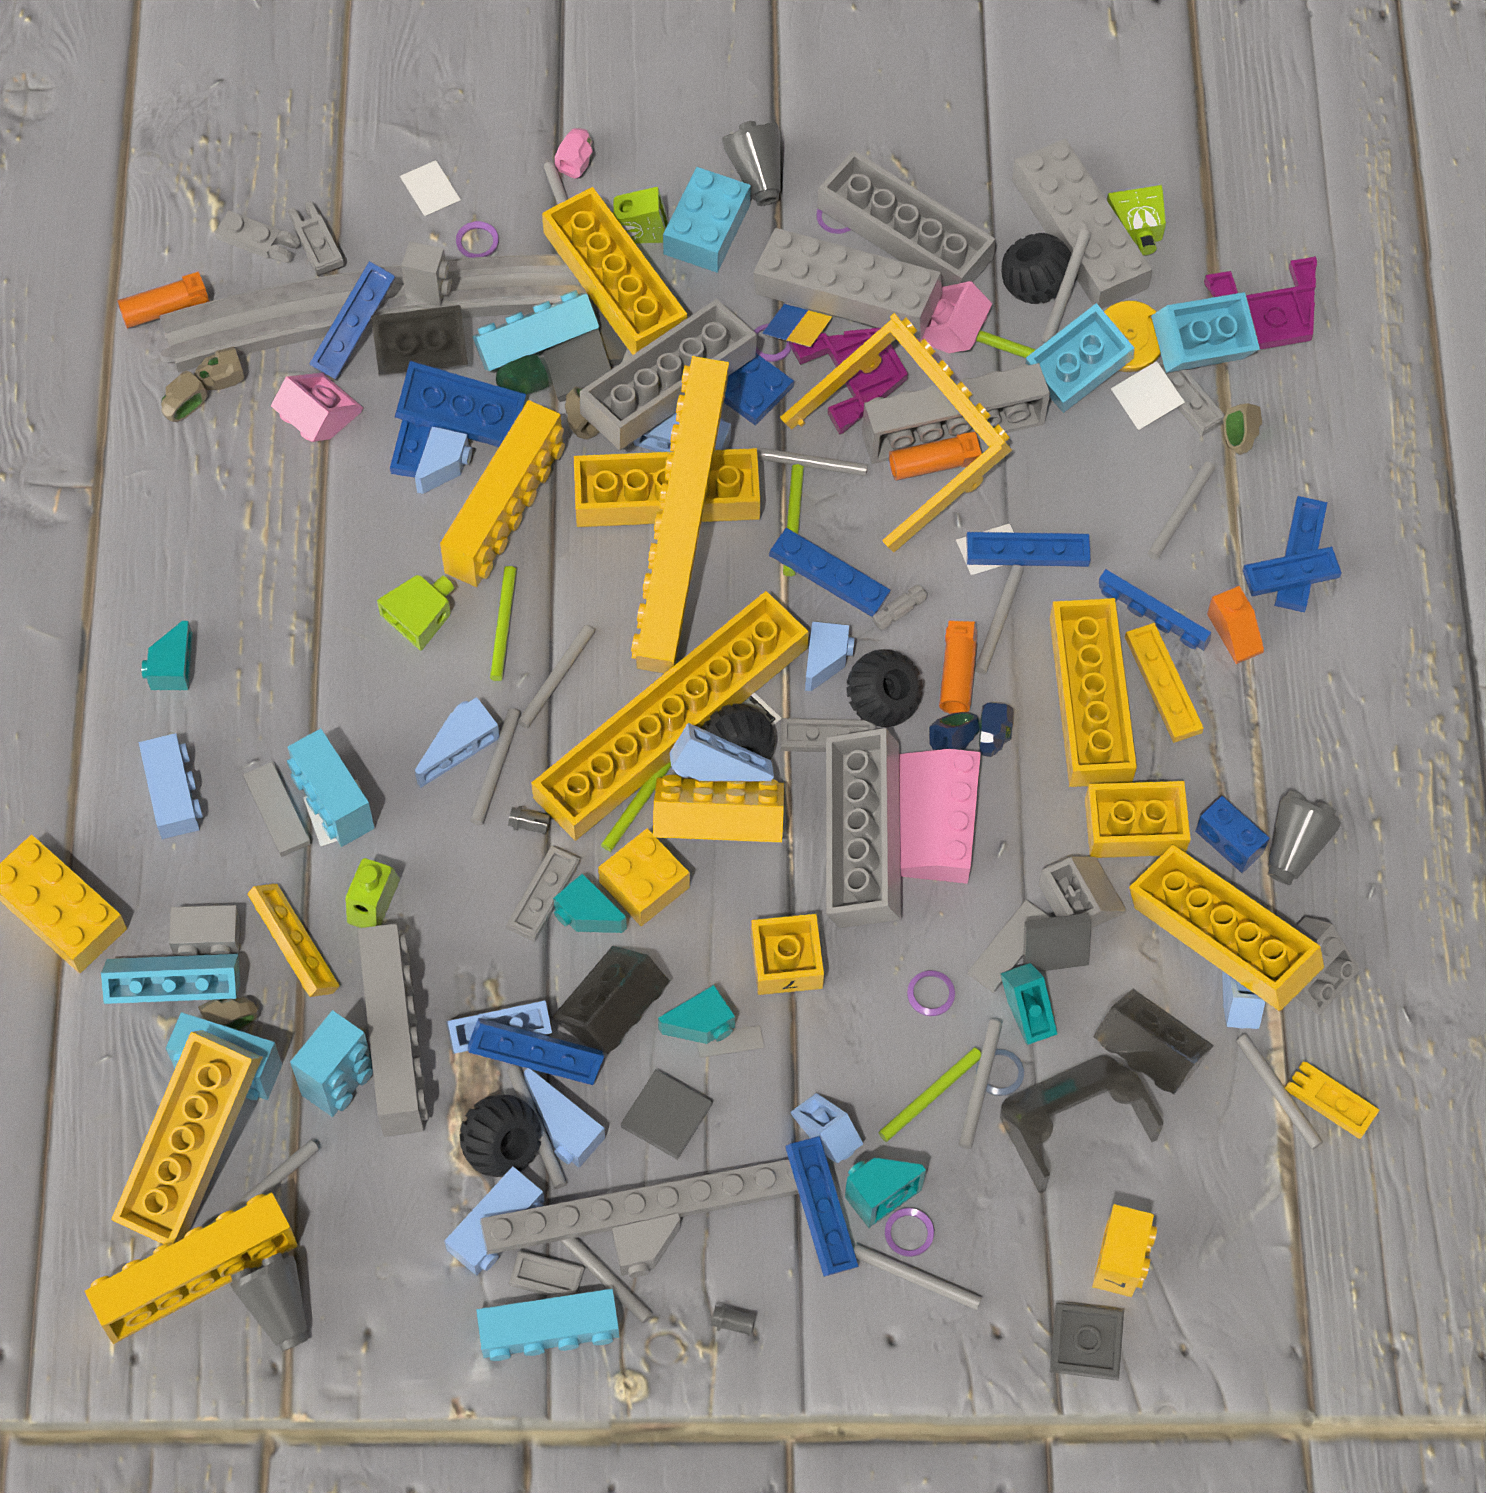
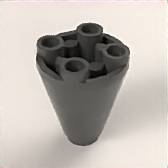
M747 121L739 125L740 130L724 136L722 142L724 150L741 180L751 185L750 195L752 199L756 200L758 206H767L779 200L780 131L776 122L756 125L755 121Z
M1289 791L1287 796H1283L1280 802L1268 863L1270 868L1268 876L1286 885H1291L1294 879L1299 878L1336 834L1341 825L1340 819L1335 816L1336 810L1333 807L1321 802L1315 806L1306 802L1307 798L1295 791Z
M288 1252L278 1253L262 1261L263 1268L258 1269L256 1266L250 1269L249 1267L231 1275L233 1283L230 1284L235 1294L274 1344L280 1346L282 1352L307 1341L304 1333L307 1331L296 1262L293 1256L289 1257Z

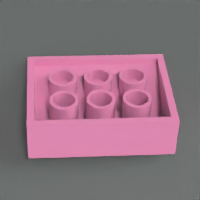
M942 749L899 754L900 877L968 884L981 752Z

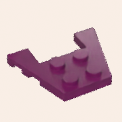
M1316 256L1290 261L1289 270L1295 287L1246 295L1260 349L1312 340L1315 311ZM1231 271L1205 275L1204 284L1213 297L1238 293Z
M881 328L844 331L842 335L832 336L820 333L811 347L790 341L789 346L800 365L829 354L834 365L838 367ZM891 343L878 354L882 360L876 369L869 373H864L860 370L845 383L853 397L828 407L827 414L839 435L863 417L865 402H869L877 397L886 398L907 380L908 373Z

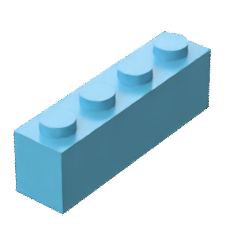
M573 290L561 295L562 301L551 305L550 301H545L533 306L534 312L523 316L522 311L505 317L507 323L496 327L493 322L478 328L479 334L472 336L484 369L491 371L599 328L588 295L586 293L578 294L577 290Z
M238 954L107 959L101 972L104 1004L236 999L240 988Z
M613 1289L476 1309L483 1358L490 1357L491 1361L506 1360L511 1357L510 1354L522 1352L526 1356L540 1355L545 1352V1349L558 1347L561 1351L573 1350L578 1348L580 1343L592 1342L593 1345H606L612 1343L613 1338H619Z

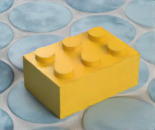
M1184 781L1088 784L1085 796V811L1090 857L1162 856L1172 845L1185 853L1187 852L1191 839Z

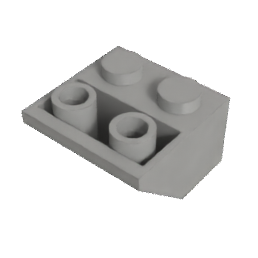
M1069 857L1043 869L1038 885L1056 917L1089 913L1091 928H1094L1126 913L1125 907L1096 857Z
M1305 917L1295 929L1320 945L1324 968L1295 997L1316 1014H1321L1360 969L1333 924Z

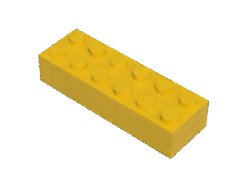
M593 187L542 213L543 233L632 355L687 319L685 310Z
M530 400L527 401L440 542L444 573L476 588L482 578H488L496 555H501L504 552L508 542L507 537L512 530L516 531L519 527L525 507H530L533 504L537 493L536 489L540 483H545L551 471L550 466L554 459L559 460L563 454L565 443H563L562 438L564 428L561 425V414Z
M757 448L715 450L702 522L760 520ZM674 452L574 456L577 527L655 524L656 514H663V510H659L662 483L668 484L669 482L665 480L668 453L674 454Z
M1115 598L1053 601L1049 620L1069 787L1088 786V784L1132 783L1137 766Z
M1174 845L1129 886L1136 910L1278 1011H1281L1324 968L1320 945Z
M204 1030L190 1033L112 1216V1221L162 1244H174L185 1238L184 1236L190 1230L261 1063L262 1056Z
M271 1192L266 1196L265 1194H259L251 1198L246 1203L247 1206L235 1212L234 1210L226 1211L216 1218V1222L207 1227H196L187 1232L184 1239L174 1244H163L156 1248L153 1255L142 1261L140 1259L133 1260L124 1265L121 1272L111 1277H100L92 1282L91 1287L84 1292L111 1342L115 1344L232 1282L231 1275L249 1267L250 1269L256 1266L258 1268L263 1265L262 1261L278 1253L289 1252L298 1247L291 1227L273 1193Z

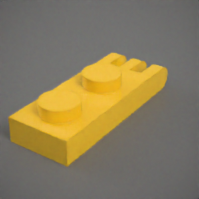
M1303 1061L1299 1069L1309 1077L1300 1072H1295L1292 1079L1302 1087L1293 1082H1288L1285 1087L1287 1092L1358 1139H1361L1380 1110L1311 1064Z

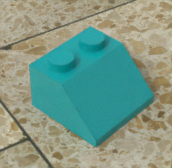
M875 1157L867 1163L864 1160L860 1161L848 1171L849 1176H847L845 1198L866 1226L870 1228L922 1191L926 1169L922 1164Z

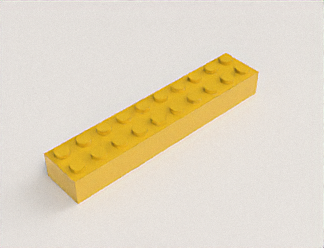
M692 356L690 366L684 365L681 393H685V395L679 394L676 408V422L680 423L679 425L673 424L670 451H674V454L668 453L665 466V480L669 482L668 484L662 483L659 510H663V514H656L654 525V539L658 541L657 544L651 543L648 569H652V573L645 574L643 584V599L647 600L646 604L640 603L637 616V629H641L640 634L634 633L631 658L636 659L637 669L665 674L676 664L727 387L729 362Z
M765 591L532 781L533 799L576 841L643 786L661 768L671 762L669 752L688 723L701 728L705 721H709L710 716L715 711L719 712L723 706L743 703L808 649L809 631Z

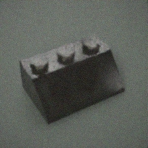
M460 305L371 316L379 376L406 373L410 361L436 369L468 365Z
M612 945L551 1018L588 1047L609 1054L620 1045L622 1038L629 1029L641 1020L642 1014L649 1005L661 996L664 987L670 980L647 954Z
M1132 989L1111 1007L1093 1036L1105 1050L1118 1054L1127 1061L1130 1068L1137 1072H1143L1154 1080L1158 1088L1171 1092L1173 1095L1186 1084L1214 1046L1135 989Z

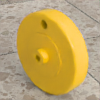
M1133 300L1121 301L1111 305L1104 311L1134 347V358L1118 371H1141L1156 362L1161 355L1151 315L1157 311L1143 302Z

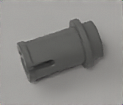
M522 806L518 808L512 807L508 826L514 827L515 831L521 828L546 835L550 815L522 810Z
M722 1304V1307L715 1305L710 1326L717 1327L716 1331H720L722 1328L747 1334L748 1336L751 1335L755 1314L725 1308L726 1304Z

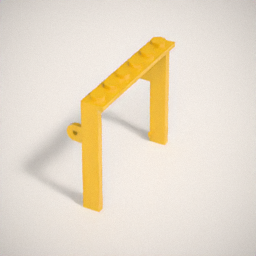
M893 313L890 316L891 320L780 418L791 430L798 424L802 427L805 424L803 420L858 371L862 370L864 373H869L876 369L882 360L878 354L895 339L900 342L989 448L882 540L892 552H895L964 491L969 493L975 490L982 483V476L1010 453L1012 449L1006 443L1010 437L1000 425L997 424L993 428L987 421L991 415L979 402L974 406L968 399L973 394L962 381L957 385L950 377L954 372L943 359L939 363L934 360L932 355L936 351L925 339L919 342L915 338L914 334L918 330L906 317L901 321Z

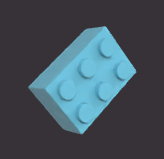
M696 167L663 233V254L718 273L750 207L751 185Z
M1245 292L1167 305L1151 315L1166 373L1242 360L1260 350Z
M1096 303L1027 356L1026 364H1040L1050 392L1049 397L1064 413L1134 358V347Z
M321 728L287 747L290 755L287 764L292 771L290 774L299 791L304 789L308 797L306 801L314 815L319 813L323 820V823H321L330 840L336 838L340 846L343 847L375 829L369 802Z
M333 1010L290 1061L301 1095L331 1117L338 1110L343 1111L350 1104L354 1090L359 1084L363 1086L373 1074L372 1058L365 1033Z
M181 1012L166 1046L174 1068L177 1066L190 1033L204 1030L263 1057L246 1098L257 1100L259 1097L268 1100L283 1065L275 1042Z

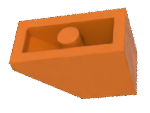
M1237 586L1213 596L1207 615L1234 662L1238 664L1262 654L1264 647L1255 611L1241 587Z

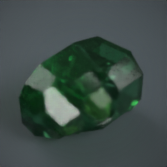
M526 355L511 361L496 373L495 380L497 386L526 395L549 387L546 369L538 355Z

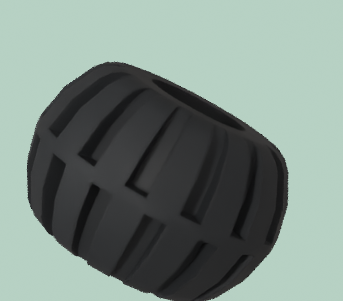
M1036 233L1035 235H1026L1025 238L1015 241V244H1012L1004 254L1001 265L1003 283L1012 296L1025 303L1039 304L1040 302H1049L1051 298L1055 299L1057 297L1072 253L1062 240L1051 234Z
M879 649L863 655L853 665L847 678V684L849 685L846 687L847 697H851L852 701L849 703L853 711H857V716L862 720L879 727H892L905 722L915 713L918 705L921 703L923 692L920 690L923 689L922 679H918L920 672L916 666H913L912 660L894 650Z
M744 704L723 706L719 712L715 711L710 716V720L705 721L701 727L705 731L769 760L773 756L775 735L772 724L762 712L754 707Z
M492 1095L474 1104V1109H469L466 1113L467 1119L462 1121L460 1128V1145L466 1160L476 1171L498 1178L503 1177L512 1167L521 1172L528 1167V1162L532 1163L536 1157L535 1151H539L541 1141H538V1139L542 1137L539 1118L525 1101L511 1095Z

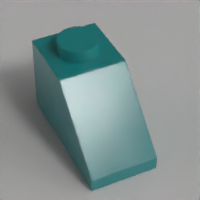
M181 621L148 648L147 660L142 661V678L147 679L150 690H188L193 638L189 621Z
M583 874L579 875L553 898L555 917L565 927L570 925L576 932L623 933L627 929L626 916Z
M1031 963L1000 973L1008 1005L1025 1043L1030 1045L1057 1035L1052 1008L1042 974Z
M714 985L658 1018V1029L662 1035L708 1044L713 1040L717 1042L724 1040L733 1032L732 1029L735 1028V1015Z

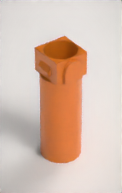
M199 271L182 276L183 280L117 300L126 328L159 319L160 315L209 302Z
M976 431L959 434L953 438L889 451V463L894 480L897 481L952 468L967 467L982 453Z
M948 621L945 635L946 646L939 708L949 714L969 712L977 646V629L975 621Z

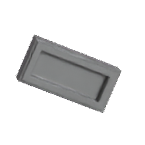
M518 1251L509 1285L551 1297L578 1294L584 1267Z

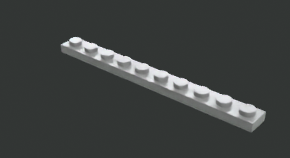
M789 1159L485 1217L480 1219L486 1253L489 1255L612 1231L614 1227L678 1213L679 1217L797 1195L799 1192Z

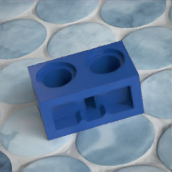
M1223 796L1200 816L1195 830L1197 834L1242 874L1264 854L1270 839Z

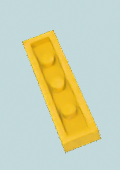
M1155 623L1127 631L1125 640L1173 743L1202 734L1204 727Z
M278 884L254 886L247 895L309 997L333 994L340 985Z

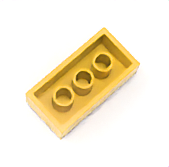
M665 775L663 778H657L654 795L653 837L782 842L784 783H779L774 779L759 782L698 781L696 779H682L678 775Z
M32 834L0 863V902L79 974L127 930L121 914Z

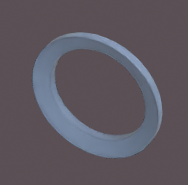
M996 1049L995 1056L1003 1055L1014 1061L1018 1069V1077L1007 1088H995L987 1084L986 1092L996 1096H1006L1015 1092L1021 1086L1024 1078V1068L1022 1062L1015 1054L1007 1050Z

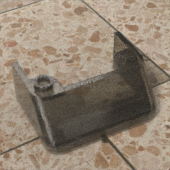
M1108 1055L1098 1056L1011 1095L1003 1101L1000 1109V1119L1039 1194L1046 1191L1050 1173L1036 1147L1048 1141L1052 1135L1053 1123L1050 1117L1108 1091L1116 1102L1131 1104L1150 1141L1158 1140L1164 1121L1141 1079L1115 1058Z

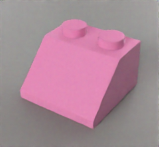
M972 281L942 287L940 300L922 339H916L919 342L925 339L931 347L946 353L970 350L976 342V337L982 324L987 319L992 303Z
M323 373L286 376L271 405L280 413L279 416L282 420L294 425L301 431V436L311 442L331 439L363 410L359 403Z

